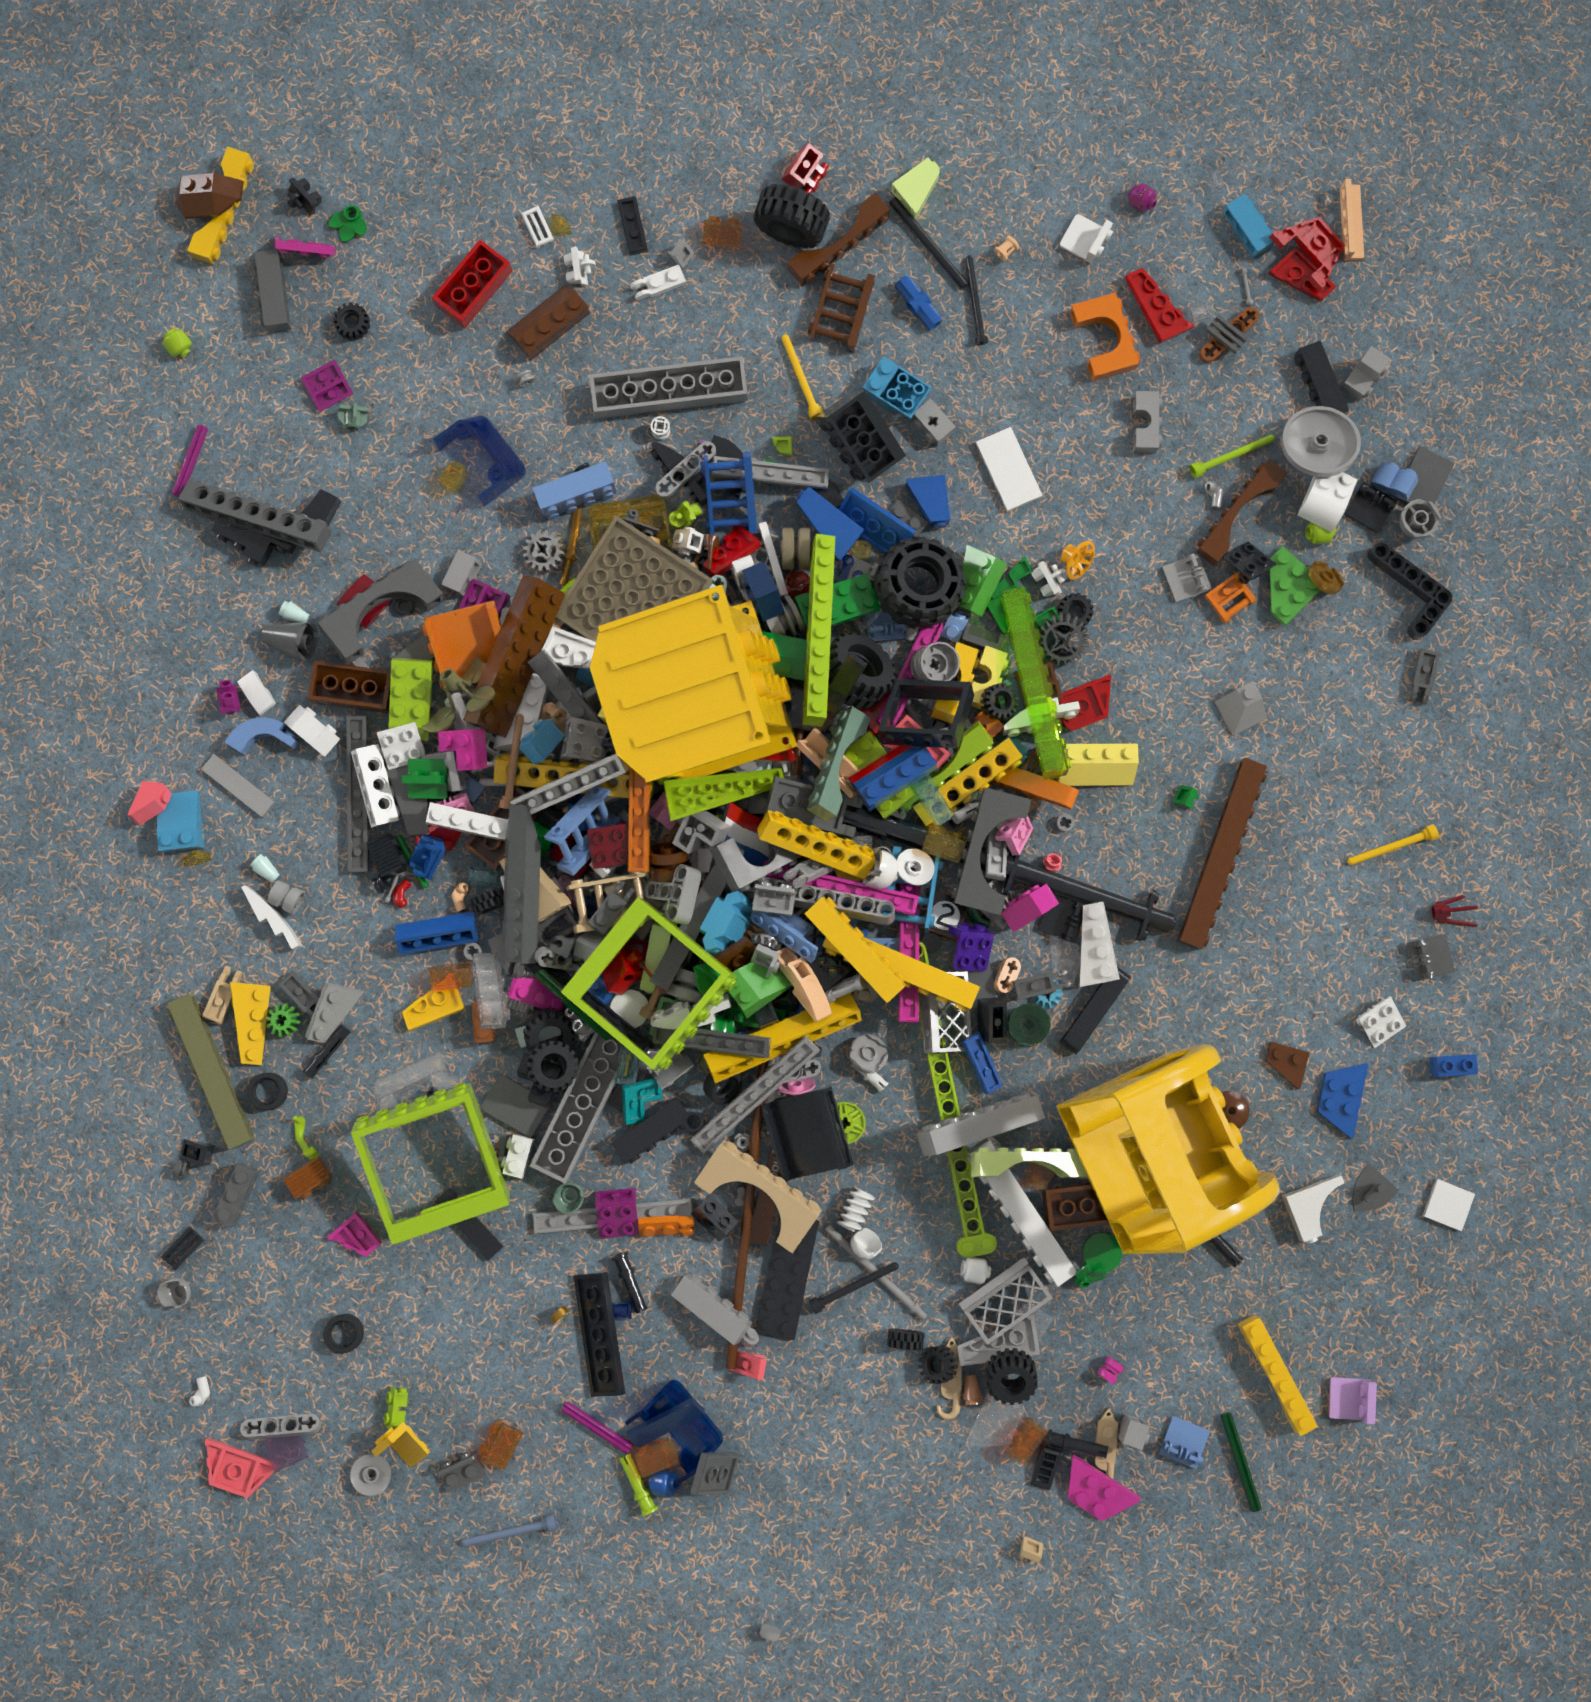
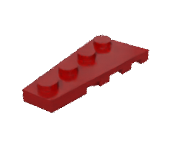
M1143 268L1125 276L1124 279L1159 343L1183 334L1194 327L1190 321L1187 322L1182 316L1183 313L1179 308L1176 309L1171 304V299L1158 289L1157 283Z

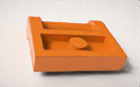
M1237 572L1204 596L1224 624L1230 621L1233 615L1248 604L1252 605L1256 602L1255 596L1246 584H1241L1238 581L1239 575ZM1242 593L1245 598L1227 611L1223 609L1224 605Z

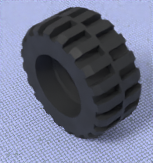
M772 184L762 190L753 219L760 231L776 241L783 242L788 246L792 245L796 248L808 249L814 248L821 243L830 220V213L827 206L811 193L804 192V190L790 185Z
M844 633L837 636L830 644L828 689L851 652L867 663V666L844 702L845 705H852L858 709L877 705L893 687L896 676L895 668H893L894 663L889 659V654L884 652L883 647L879 644L877 645L873 639L866 638L862 634Z

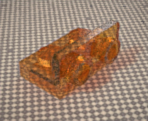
M709 216V219L704 220L702 244L740 248L743 223H739V219L735 218L721 221L718 216Z
M497 1418L495 1423L489 1428V1435L486 1441L480 1446L479 1456L484 1463L505 1470L523 1432L504 1424Z
M668 1437L657 1441L658 1445L651 1448L650 1445L643 1446L638 1449L639 1453L634 1454L642 1478L681 1464L673 1439L669 1440Z

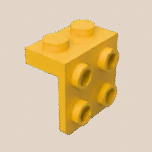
M404 1422L395 1429L391 1427L374 1442L377 1446L371 1451L377 1457L391 1445L410 1467H414L429 1454L426 1444L420 1441L413 1433V1430Z

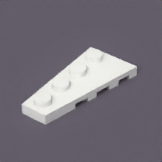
M552 627L542 650L545 649L558 666L590 669L596 642Z
M1104 902L1084 905L1080 987L1120 980Z

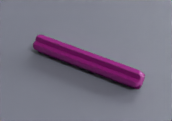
M197 425L172 490V494L176 497L180 496L190 479L207 435L208 428L203 425Z
M570 1402L564 1404L562 1408L563 1413L625 1454L629 1453L632 1443Z

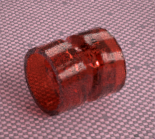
M793 571L786 576L784 581L785 587L793 601L795 596L809 592L810 579L807 573Z

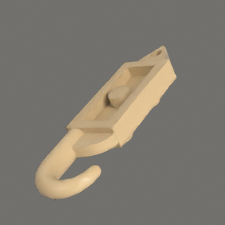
M952 1337L945 1348L948 1347L950 1348L949 1352H954L955 1355L952 1357L957 1358L954 1365H958V1368L954 1369L957 1373L953 1375L954 1378L952 1380L941 1383V1394L945 1398L953 1400V1408L950 1413L946 1414L942 1412L939 1405L937 1406L939 1416L946 1420L955 1418L961 1408L962 1367H960L958 1348ZM941 1360V1372H942V1371H943V1362H942V1360Z
M1107 1408L1100 1420H1097L1096 1443L1109 1446L1107 1457L1105 1459L1094 1456V1462L1098 1468L1106 1470V1475L1113 1479L1118 1422L1115 1421L1110 1408Z

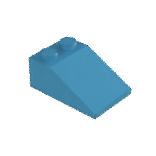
M198 790L172 793L165 810L158 814V851L172 853L204 849Z

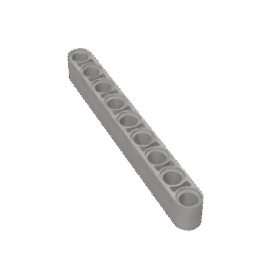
M768 877L762 881L771 883L775 887H780V884L792 886V882ZM727 884L724 891L727 894L732 893ZM803 885L795 889L794 907L809 910L824 896L826 899L830 897L837 905L835 909L839 913L844 912L849 918L883 925L891 924L895 919V907L886 900L809 885ZM753 887L741 893L754 899L755 889ZM807 895L812 896L810 900L803 899ZM844 903L852 904L848 908L842 906ZM863 907H870L871 910H870V911H863L862 908H863ZM885 910L891 912L889 915L881 914Z

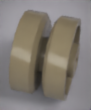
M782 527V540H780L782 571L793 570L794 558L798 559L799 571H809L810 528H799L798 540H794L793 528Z

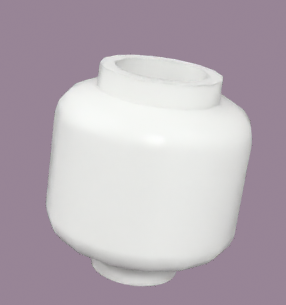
M970 1257L962 1261L960 1275L963 1276L966 1282L983 1284L986 1278H990L991 1266H988L986 1259Z

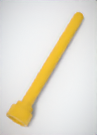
M784 334L782 336L783 344L809 405L808 416L810 420L818 419L817 416L823 412V409L819 404H816L790 338Z
M1434 824L1428 825L1418 834L1350 857L1347 863L1354 865L1424 839L1426 841L1436 840L1439 838L1438 830Z

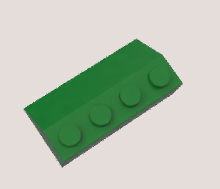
M762 631L763 636L766 635L768 640L773 638L778 649L780 661L772 664L775 675L778 674L779 676L805 681L807 640Z

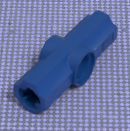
M908 275L902 277L895 284V288L905 299L908 309L914 316L917 315L929 331L935 329L943 321L931 305L928 295L923 290L920 291Z

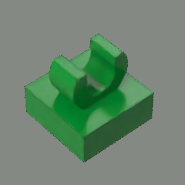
M1180 785L1173 803L1177 806L1194 809L1195 806L1192 803L1194 799H1199L1197 795L1198 790L1193 787Z

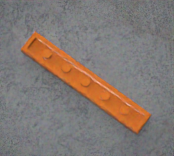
M629 766L628 872H649L650 782L646 783V780Z

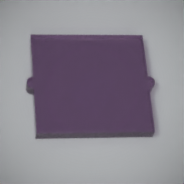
M292 1427L287 1431H292L293 1429H295V1427ZM301 1436L269 1438L263 1441L268 1454L267 1459L270 1460L275 1473L309 1457L304 1445L305 1440Z

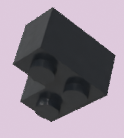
M524 1053L517 1069V1076L531 1081L526 1071V1060L530 1054ZM542 1060L541 1071L548 1078H556L562 1073V1066ZM533 1084L528 1100L531 1103L548 1108L554 1092L541 1090Z

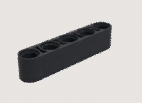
M1118 966L1120 980L1101 983L1060 1041V1044L1075 1055L1084 1046L1131 978L1129 974Z

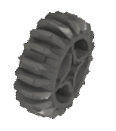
M1059 613V619L1052 615L1053 622L1046 619V625H1041L1040 629L1042 631L1037 634V636L1041 637L1037 640V644H1043L1039 647V651L1046 650L1043 653V657L1045 658L1050 655L1049 662L1057 659L1056 665L1060 664V660H1063V664L1067 665L1068 659L1074 664V657L1080 660L1082 658L1080 653L1086 654L1087 651L1084 647H1089V642L1084 641L1090 639V635L1084 634L1088 631V628H1081L1084 624L1083 621H1080L1078 624L1076 623L1078 620L1077 616L1071 620L1070 613L1067 614L1066 618H1063V613ZM1067 625L1072 628H1069L1068 630L1064 631L1061 630L1059 627L1057 628L1056 626ZM1050 630L1056 638L1051 646L1047 640ZM1077 632L1080 642L1075 648L1071 638ZM1059 636H1061L1062 638H1064V637L1066 636V637H1067L1066 642H1065V641L1059 642V641H1060V637H1059ZM1059 648H1065L1067 651H1070V652H1069V653H1059V652H1056V651H1057Z

